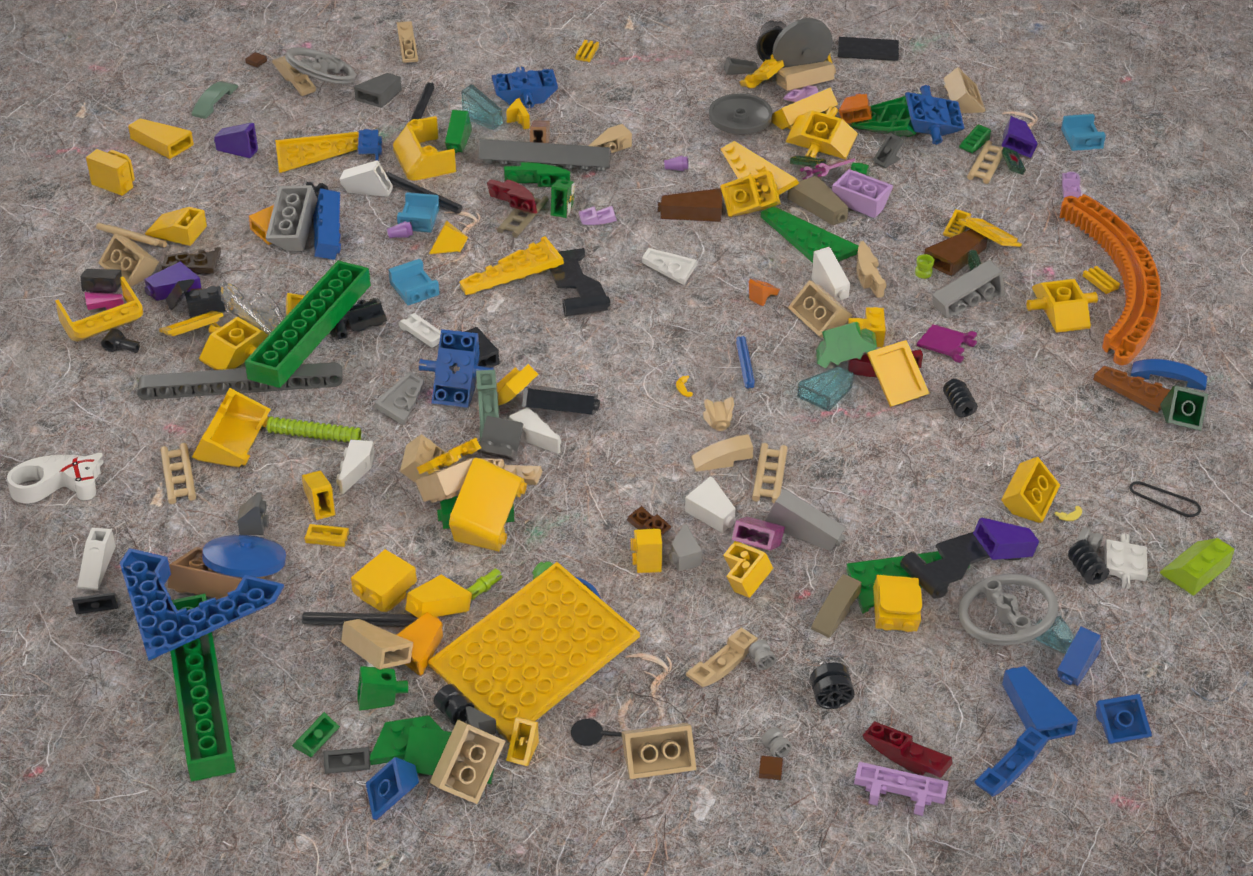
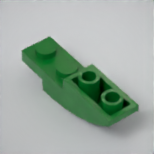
M521 162V166H504L505 181L508 179L516 183H537V187H552L557 180L570 181V171L547 164Z

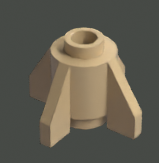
M729 397L724 402L717 401L714 403L708 399L704 400L706 411L703 412L704 420L717 431L726 430L730 426L733 417L734 399Z

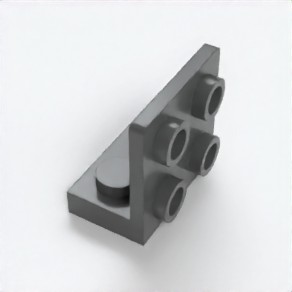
M487 416L481 442H478L481 449L477 452L516 461L524 424L522 422Z

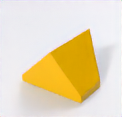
M445 221L429 254L461 252L468 237L451 223Z

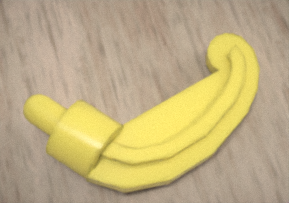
M1076 506L1075 511L1069 514L1055 512V515L1063 521H1074L1082 515V508Z

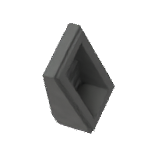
M730 57L726 58L724 65L727 75L754 73L758 69L754 61Z

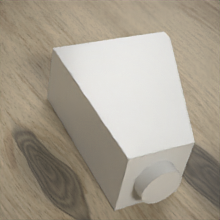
M378 160L346 169L340 177V183L347 193L387 197L393 188Z
M826 247L814 251L812 280L828 292L836 301L849 298L850 282L831 248Z
M711 476L685 497V512L723 533L734 525L736 521L735 507Z

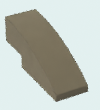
M843 574L823 603L811 626V630L830 638L850 612V606L861 592L862 582Z

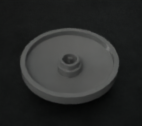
M804 18L797 20L785 27L776 38L773 46V57L776 61L783 60V68L824 62L832 49V34L828 27L818 19Z
M750 94L725 95L713 101L709 107L710 122L716 128L727 133H756L768 127L772 121L773 112L770 104L764 99Z

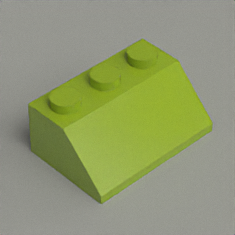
M1219 538L1197 541L1164 567L1160 574L1194 596L1230 566L1235 549Z

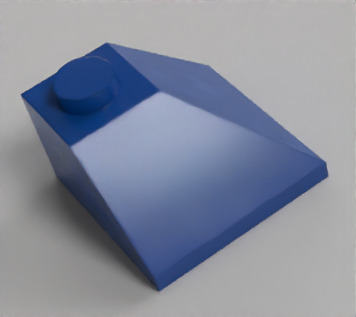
M394 757L366 782L372 818L374 820L380 818L419 783L414 764Z

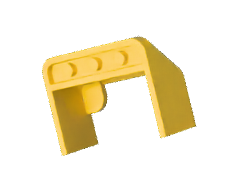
M436 116L411 120L393 142V151L409 180L416 181L456 172L454 149L438 152L433 146L421 147L420 145L421 142L439 139Z
M124 276L120 277L123 298L126 303L81 320L72 322L59 299L55 300L59 321L71 340L82 341L110 331L112 328L132 323L143 315L142 304Z

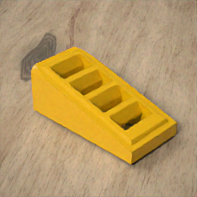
M955 209L943 235L951 238L964 232L967 226L956 220H959V218L966 219V217H971V214Z

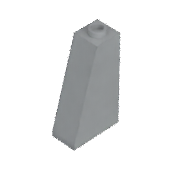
M786 489L777 498L765 520L766 522L784 526V533L828 551H832L835 545L839 547L845 538L842 535L846 528L845 526Z

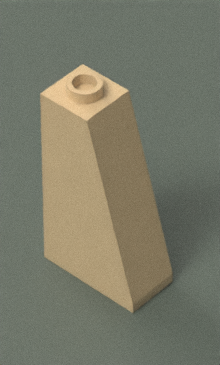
M829 61L781 68L776 73L777 85L788 91L833 80L836 68Z
M360 619L344 622L341 642L374 667L384 669L411 662L413 642Z

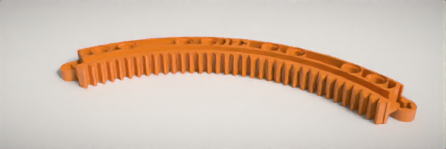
M1085 194L1078 198L1067 196L1062 201L1059 218H1065V221H1070V224L1080 227L1081 231L1085 230V234H1089V237H1093L1097 244H1101V248H1105L1104 251L1108 252L1111 260H1114L1113 263L1116 264V268H1118V272L1122 276L1126 293L1124 311L1120 319L1115 323V326L1108 331V334H1105L1102 349L1107 353L1111 349L1115 350L1113 361L1118 365H1127L1143 349L1150 338L1156 322L1161 297L1160 279L1156 264L1140 237L1115 213Z

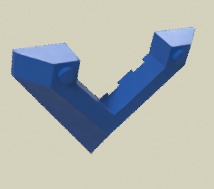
M129 548L120 561L148 661L240 618L261 611L275 603L284 588L282 583L244 575L236 590L228 592V596L218 600L214 597L199 603V606L190 610L184 608L177 611L164 586L171 575L168 557Z

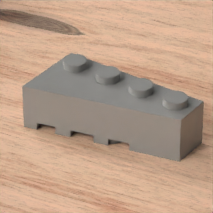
M990 260L980 264L932 294L934 307L948 318L965 311L966 307L971 306L974 308L978 306L979 302L984 300L989 302L997 295L999 297L1004 296L1002 270Z

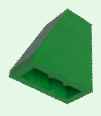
M452 110L445 139L447 150L454 149L455 153H463L472 132L468 111Z

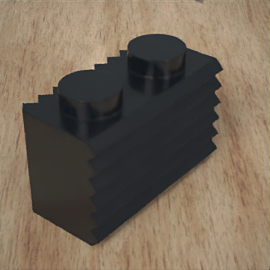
M86 269L80 276L82 291L116 293L121 286V270Z
M210 286L203 290L195 289L185 292L190 318L211 311H226L220 286Z

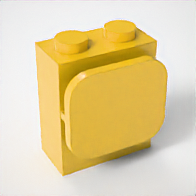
M96 149L86 157L92 185L121 196L133 188L132 182L135 180L131 159L127 155L114 150L104 152Z
M386 549L351 577L353 593L381 612L392 610L406 597V591L417 582L416 567Z
M877 575L873 586L875 628L887 631L917 632L921 622L922 609L919 579Z

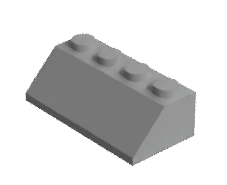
M312 185L279 186L266 234L267 241L286 251L305 250L317 202Z

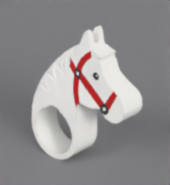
M102 453L89 456L50 455L25 461L11 469L7 475L10 496L13 500L20 503H34L44 499L61 487H67L71 491L76 492L78 499L90 500L96 495L95 479L101 474L100 466L104 463L103 460H100ZM26 481H39L33 485H19Z

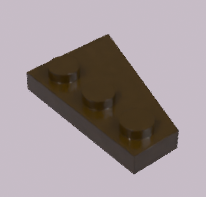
M221 247L214 248L215 251L205 252V249L198 250V253L195 254L183 252L165 255L161 265L162 270L182 262L194 273L214 274L221 255Z

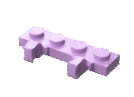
M863 762L858 764L854 781L855 785L866 787L865 791L870 792L868 804L877 806L880 793L886 794V791L909 796L911 800L916 801L914 814L923 816L925 804L931 805V802L944 804L948 788V781Z

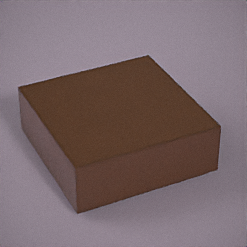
M254 52L245 58V62L258 68L267 62V56Z
M761 755L759 778L781 780L783 758Z

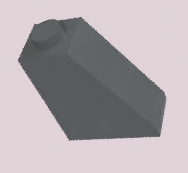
M385 73L354 86L355 100L380 108L384 107L402 90L401 76Z

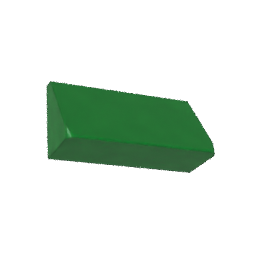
M323 712L292 746L307 756L312 757L340 726Z

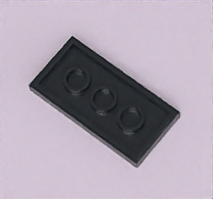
M839 37L838 57L898 61L899 40Z

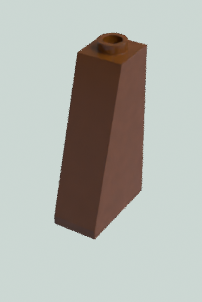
M718 188L662 195L661 202H658L657 212H661L660 219L721 222L722 190Z
M970 229L927 247L924 254L934 258L932 268L952 277L986 249L988 238Z

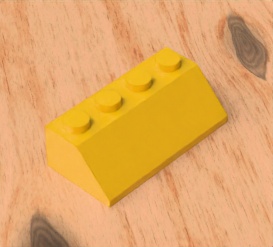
M830 87L779 109L772 114L771 122L782 130L787 127L790 130L797 116L812 110L826 114L829 106L835 107L838 103Z

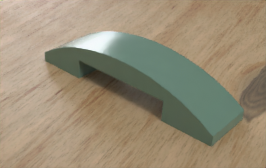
M219 81L211 85L198 99L192 111V116L206 119L214 112L213 105L225 94L231 95L238 88V85L225 81Z
M495 369L476 371L480 442L486 417L499 418Z

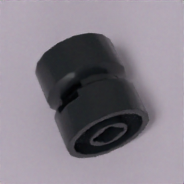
M454 684L442 687L436 693L433 700L434 705L453 725L456 724L457 720L466 722V707L471 706L474 708L473 703Z

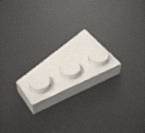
M648 248L642 257L643 264L685 285L697 265V260L652 248Z

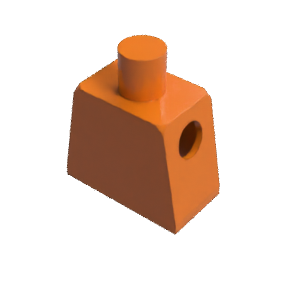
M856 94L855 96L845 98L839 109L841 119L847 124L872 119L867 94Z

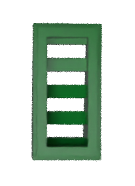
M978 124L959 145V148L973 154L986 141L990 140L991 129Z

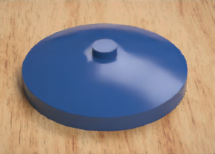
M228 535L215 538L206 543L203 547L202 560L208 568L224 575L242 578L244 575L263 577L274 574L285 566L286 551L278 543L263 537Z

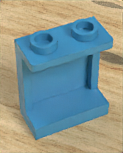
M1094 114L1068 115L1063 117L1061 130L1072 151L1103 149L1106 134L1097 131L1094 125Z
M406 193L403 211L398 212L397 215L398 224L404 221L411 222L413 231L431 233L439 212V196Z
M421 259L388 269L390 284L407 306L440 295L439 282L437 280L432 281L425 273Z

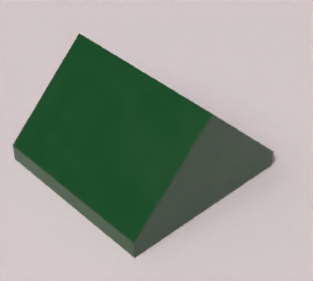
M1174 385L1160 404L1166 423L1201 431L1209 394Z

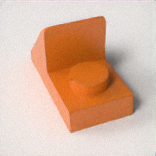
M754 279L749 280V299L761 306H764L768 296L770 297L771 294L778 295L780 291L779 288L767 282Z

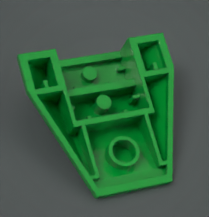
M906 96L871 105L872 119L851 124L853 129L883 134L892 133L896 136L910 137L917 133L914 131Z

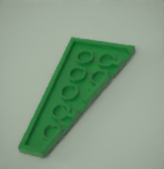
M775 206L761 211L760 217L812 263L814 251L826 247L831 248L838 262L858 254V245Z
M938 551L918 554L927 564L942 559ZM904 556L846 564L848 576L862 582L861 592L857 597L862 614L868 612L869 608L874 606L873 586L877 575L912 578L900 567V562Z

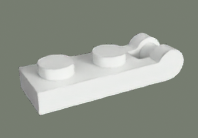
M415 313L409 315L408 319L399 321V326L403 331L407 330L431 348L439 344L441 331Z

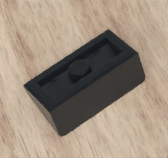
M194 279L182 280L176 283L166 298L170 310L184 298L185 292H188L195 282Z
M115 592L72 598L76 615L118 609V596Z

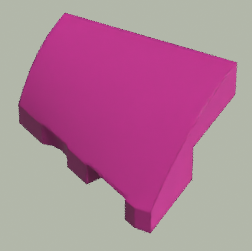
M85 292L88 310L103 307L109 310L124 304L122 294Z

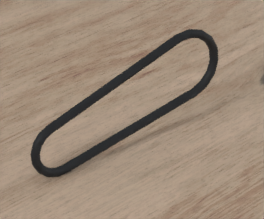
M1140 481L1130 484L1129 488L1133 494L1180 515L1195 517L1201 513V506L1192 499ZM1135 484H1140L1192 502L1198 507V512L1195 514L1183 513L1134 491L1132 487Z

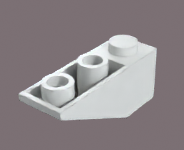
M529 407L509 416V420L524 424L521 441L558 454L561 453L560 436L557 433L555 434L549 425L544 423L537 413L533 412Z
M350 440L349 446L345 447V459L340 464L341 473L337 474L336 484L340 487V494H344L371 469L375 456L373 441Z
M91 528L85 543L78 589H99L116 547L112 529Z

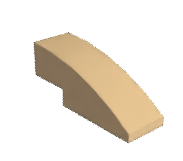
M749 434L736 436L700 450L692 455L691 459L696 472L733 467L734 461L753 458V445Z

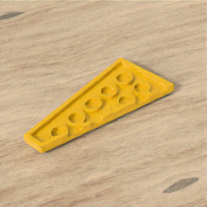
M736 141L721 148L723 155L738 179L750 174L754 176L769 170L773 174L778 195L799 184L795 177Z

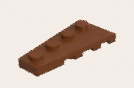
M1103 366L1094 374V381L1156 413L1161 410L1160 404L1170 391V389L1162 387L1163 384L1155 382L1151 384L1145 382L1144 378L1139 376L1129 377L1126 372L1108 366Z

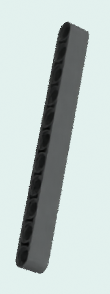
M337 362L301 364L281 388L247 379L246 368L143 375L138 380L137 395L143 400L225 395L229 388L239 393L337 387L341 385L343 380L342 366Z

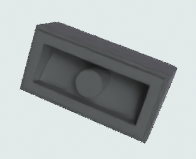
M369 747L323 751L325 774L370 770Z

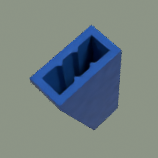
M1025 666L1005 670L1002 685L1026 730L1032 726L1048 737V740L1075 735L1078 723L1076 716Z

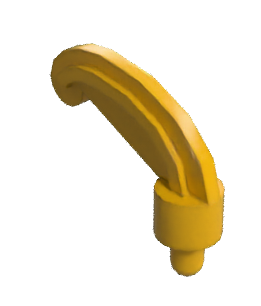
M689 376L680 377L676 381L677 390L685 397H692L693 393L688 392L684 385Z

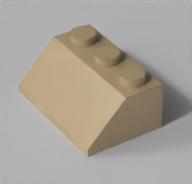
M959 67L943 78L945 82L944 87L948 91V98L952 101H958L961 113H983L986 111L977 85Z
M114 233L98 263L105 269L121 270L122 277L124 276L129 286L132 287L151 276L159 261L129 238Z
M811 280L807 282L788 306L819 337H823L822 332L845 325L848 318L852 316L828 292Z
M468 459L449 467L447 466L416 479L415 482L423 501L431 500V503L458 495L457 491L462 488L472 460Z
M457 720L429 783L478 804L505 744V740Z
M680 723L621 732L629 779L696 770L690 724Z

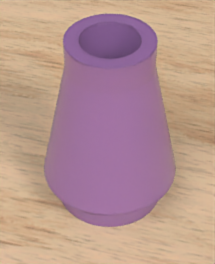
M681 155L664 160L665 170H687L689 168L688 157Z
M404 221L391 228H387L389 238H409L413 235L411 222Z

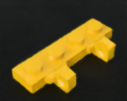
M473 438L416 468L419 474L426 471L428 474L439 470L438 466L440 468L449 467L462 458V456L477 452L481 449L477 438Z

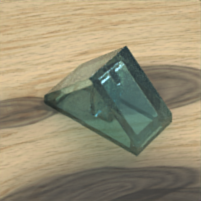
M1057 616L1053 625L1035 639L1066 654L1075 636L1063 618Z

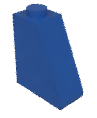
M1080 626L1057 669L1058 677H1060L1062 682L1076 686L1080 684L1101 652V635Z

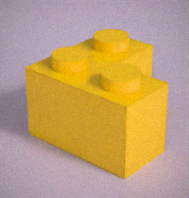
M866 307L865 319L848 318V324L859 322L860 329L867 328L874 332L877 347H884L886 332L884 308Z
M634 530V538H630L631 551H635V553H632V565H636L637 573L662 572L661 530Z
M734 541L723 555L731 569L726 576L734 592L748 598L753 595L773 570V566L765 552Z

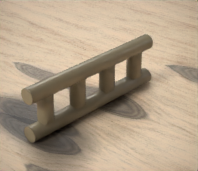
M544 196L542 199L534 197L537 212L539 213L549 201L547 196ZM515 208L497 228V231L499 233H503L504 230L513 232L512 236L517 238L538 213L533 214ZM520 212H524L528 215L526 217L519 216L518 214ZM512 221H516V222H519L520 225H519V226H514V225H511L510 223H511Z

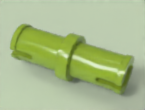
M494 568L484 577H479L476 583L466 589L472 593L471 601L483 592H488L492 585L502 579L501 572L498 569Z

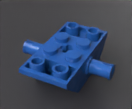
M521 66V70L520 67H517L513 73L491 75L496 95L509 105L520 98L526 108H529V105L532 108L534 104L544 103L558 89L553 69L529 70L525 72V68Z
M929 85L920 87L921 94L905 93L914 131L930 134L933 144L942 143L941 136L965 129L958 101L932 97Z
M441 329L437 360L420 359L419 364L426 366L419 365V371L435 372L432 404L469 408L475 391L476 371L494 369V367L478 366V333ZM457 365V367H460V370L456 371L455 374L454 367Z

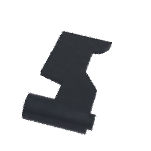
M585 248L559 251V254L563 257L564 264L556 268H550L557 288L576 289L579 297L562 300L565 317L607 311L611 305L609 296H606L599 281L583 274L578 261L585 257Z
M973 532L937 543L935 547L942 557L940 560L927 564L916 552L912 551L902 558L900 567L912 578H918L919 585L932 598L936 599L946 595L950 583L963 579L970 564L990 558V556ZM1010 558V559H1004V560H1011V561H1013V560H1020L1021 558Z

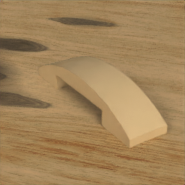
M741 627L728 638L725 647L705 663L701 661L686 672V676L702 687L717 682L749 653L750 645L758 641V638Z

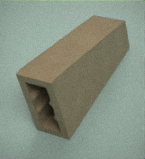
M818 176L798 181V185L788 190L787 198L829 224L836 225L847 221L848 206Z

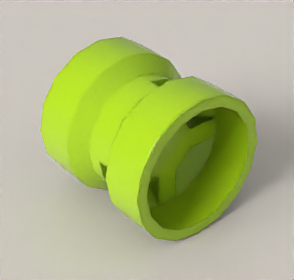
M927 254L919 255L916 260L915 275L922 279L930 278L933 273L934 258Z

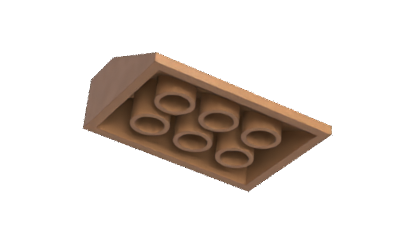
M195 547L169 564L171 575L168 578L167 588L175 589L179 593L206 594V596L215 597L218 600L228 596V592L236 590L242 580V577L224 575L208 568L202 560L203 548ZM266 576L256 578L265 579Z

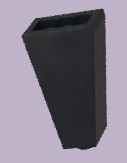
M530 385L524 388L522 407L593 415L599 410L600 400L598 399V394Z

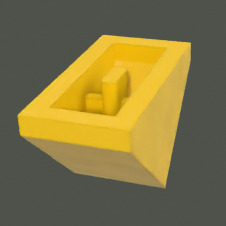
M520 717L515 718L506 761L524 766L529 765L539 743L538 722Z

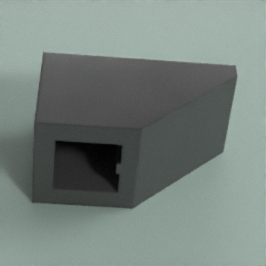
M257 492L240 506L237 519L240 535H264L265 527L269 526V516L265 515L267 504L266 501H263L262 492Z

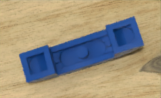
M1145 359L1133 362L1131 376L1133 377L1139 376L1149 380L1150 374L1187 381L1186 387L1204 391L1206 389L1208 376L1180 362L1164 359Z
M1030 726L1017 739L1016 745L992 769L988 767L975 780V784L992 797L999 794L1029 767L1044 748L1049 738Z

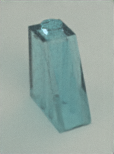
M470 84L461 91L462 111H468L471 122L492 130L503 123L502 109L474 85Z
M835 367L802 380L798 383L797 397L826 411H830L852 388L854 374L840 367Z

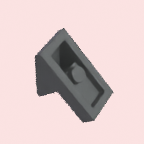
M889 133L873 161L885 168L899 161L900 158L896 154L904 140Z
M471 706L466 707L467 724L489 734L496 733V720L493 717Z

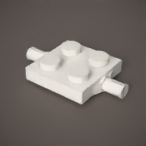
M1124 533L1120 536L1121 542L1106 539L1104 556L1106 568H1109L1110 571L1109 575L1121 578L1122 588L1126 586V589H1129L1131 587L1130 580L1146 581L1147 547L1130 544L1129 535L1126 534L1125 537Z

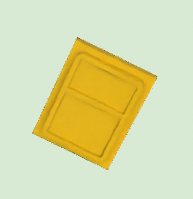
M966 217V219L959 218L958 220L963 225L1002 246L1021 247L1022 243L1017 241V237L981 218Z
M211 311L159 328V332L165 333L168 336H176L220 321L219 318L224 315L221 312Z
M907 340L867 353L890 407L930 394Z

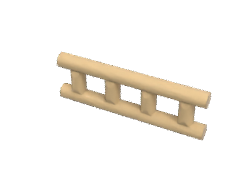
M986 141L967 178L969 180H972L974 177L982 178L983 183L988 184L1007 148L993 146L991 141ZM988 151L997 153V155L994 156L987 153ZM983 160L992 161V164L984 163ZM979 168L985 169V170H988V172H987V173L981 172V171H978V169H979Z
M97 223L96 229L111 234L115 233L152 246L163 248L167 246V242L109 224Z
M181 443L180 449L168 451L166 446L161 447L160 452L168 502L175 504L176 498L188 496V499L191 501L195 500L196 492L187 444ZM170 458H182V462L170 464ZM184 470V475L173 477L172 471ZM186 482L187 488L174 489V484Z
M767 443L761 444L752 495L753 501H759L760 496L771 497L772 503H775L780 496L788 449L786 445H781L780 450L768 449ZM767 456L777 457L778 463L766 462ZM764 471H776V476L764 475ZM762 483L774 484L773 490L762 489Z

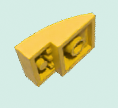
M769 170L754 176L750 174L720 185L729 217L749 214L781 204L773 174Z
M529 364L521 371L515 367L497 383L498 406L512 400L539 375Z

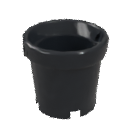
M770 20L761 27L756 50L763 62L771 59L775 40L781 31L787 27L782 21Z

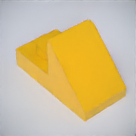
M518 98L506 110L507 123L518 121V124H521L523 129H529V113L520 98Z

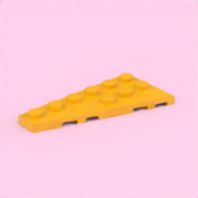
M359 132L275 140L279 173L358 150Z
M544 236L539 243L535 244L533 242L528 245L529 248L517 250L500 259L497 265L485 267L486 271L474 273L459 281L460 288L465 295L475 294L477 291L491 289L499 284H506L512 280L522 279L546 269L556 268L564 264L563 257L547 237Z

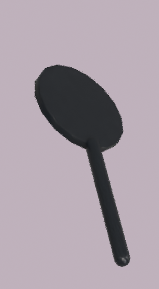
M581 719L573 724L571 728L572 739L577 744L583 746L597 744L603 735L622 737L621 732L603 731L601 724L593 719Z

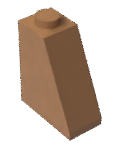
M534 120L530 126V142L549 143L550 121Z

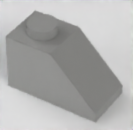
M687 524L683 525L672 542L671 552L669 553L670 561L672 564H675L678 571L701 566L702 550Z

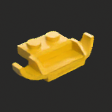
M772 54L771 59L765 60L753 74L747 75L744 80L739 81L741 87L755 88L762 81L768 80L784 67L783 60L776 61Z

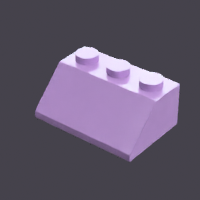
M850 169L832 185V191L848 208L876 218L884 209L893 188L891 184Z

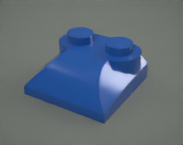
M1140 694L1096 702V717L1102 723L1109 744L1152 737Z

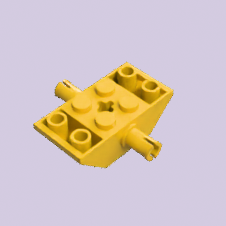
M829 106L826 114L812 110L797 116L786 142L807 148L808 151L805 155L807 161L813 162L818 152L846 160L858 133L843 119L835 117L838 113L836 107L831 110L833 106Z
M1075 279L1043 282L1032 286L1037 299L1026 301L1028 311L1043 309L1056 333L1090 329L1088 303L1098 302V294L1096 292L1083 293Z
M235 317L222 327L217 323H213V325L209 326L208 331L211 334L202 350L199 361L214 370L235 369L245 362L271 332L253 321L240 317Z

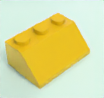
M1035 457L1019 464L1001 501L1013 515L1041 523L1053 502L1060 484L1040 458Z

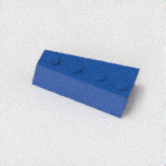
M320 189L313 214L315 257L335 260L336 254L340 253V192Z

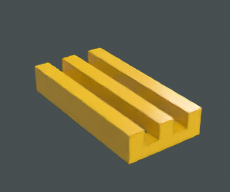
M584 40L575 55V60L590 62L599 47V42L593 44V41L588 43V40Z
M1097 265L1093 269L1089 268L1088 271H1083L1082 276L1105 294L1113 292L1120 287L1119 282Z
M309 524L304 538L305 543L345 547L349 528Z

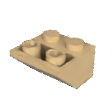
M421 434L406 445L400 472L415 482L416 479L428 475L427 471L419 474L416 467L446 451Z

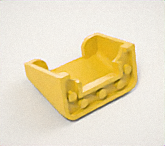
M229 388L192 458L202 462L240 468L241 464L245 466L250 458V455L247 453L261 427H266L269 419L267 415L271 409Z
M474 458L450 515L449 525L454 541L500 552L501 546L505 545L507 541L504 525L515 497H520L521 494L524 495L526 492L527 483H525L524 478L484 459Z

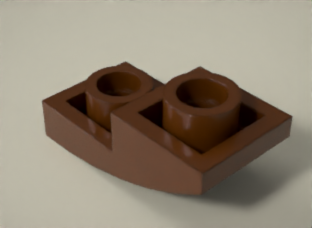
M642 506L627 518V521L638 530L660 529L661 536L672 527L658 514L653 516Z

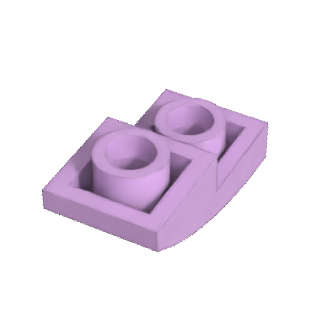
M1075 172L1062 173L1064 198L1067 196H1074L1076 198L1081 196L1079 174Z

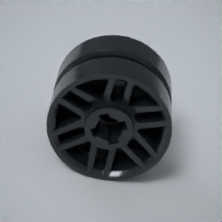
M837 662L826 663L818 666L810 675V682L818 706L824 709H837L847 705L854 698L853 684L849 670L845 665Z

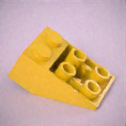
M186 207L161 214L145 232V235L191 246L207 227L205 211Z

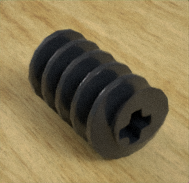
M955 378L945 383L943 392L954 413L961 418L974 414L978 405L966 383Z
M1086 539L1077 541L1071 546L1068 551V558L1072 561L1077 571L1080 572L1086 583L1090 585L1099 584L1108 577L1109 568H1106V564L1102 562L1101 557L1098 556Z

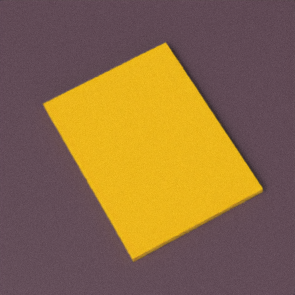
M556 562L427 662L448 684H454L473 703L475 709L493 717L496 720V730L510 742L516 717L536 721L640 637V632L561 564Z

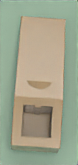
M623 124L608 128L588 146L610 147L611 153L632 147V133Z

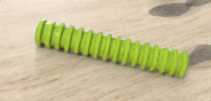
M270 416L267 421L268 433L274 432V434L280 433L283 435L285 433V435L291 434V436L297 435V437L302 435L305 438L307 436L308 438L314 437V439L320 438L321 440L325 438L328 441L331 439V441L337 440V442L343 441L344 443L350 442V440H361L362 435L360 427L355 429L352 426L350 428L349 426L343 427V425L337 426L336 424L332 426L329 423L327 425L326 423L320 424V422L314 423L313 421L309 423L308 421L303 422V420L297 421V419L291 420L290 418L286 420L285 418L280 419V417L274 418L273 416Z

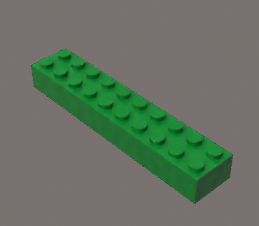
M337 260L245 360L247 379L281 388L371 286L369 268Z
M206 594L175 599L172 602L177 611L184 608L190 610L198 607L199 603L206 601L207 598ZM212 631L170 651L186 762L191 782L236 772Z

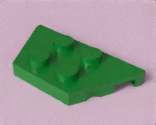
M429 715L385 722L369 757L370 765L389 763L394 757L404 760L410 726L436 730L442 729Z

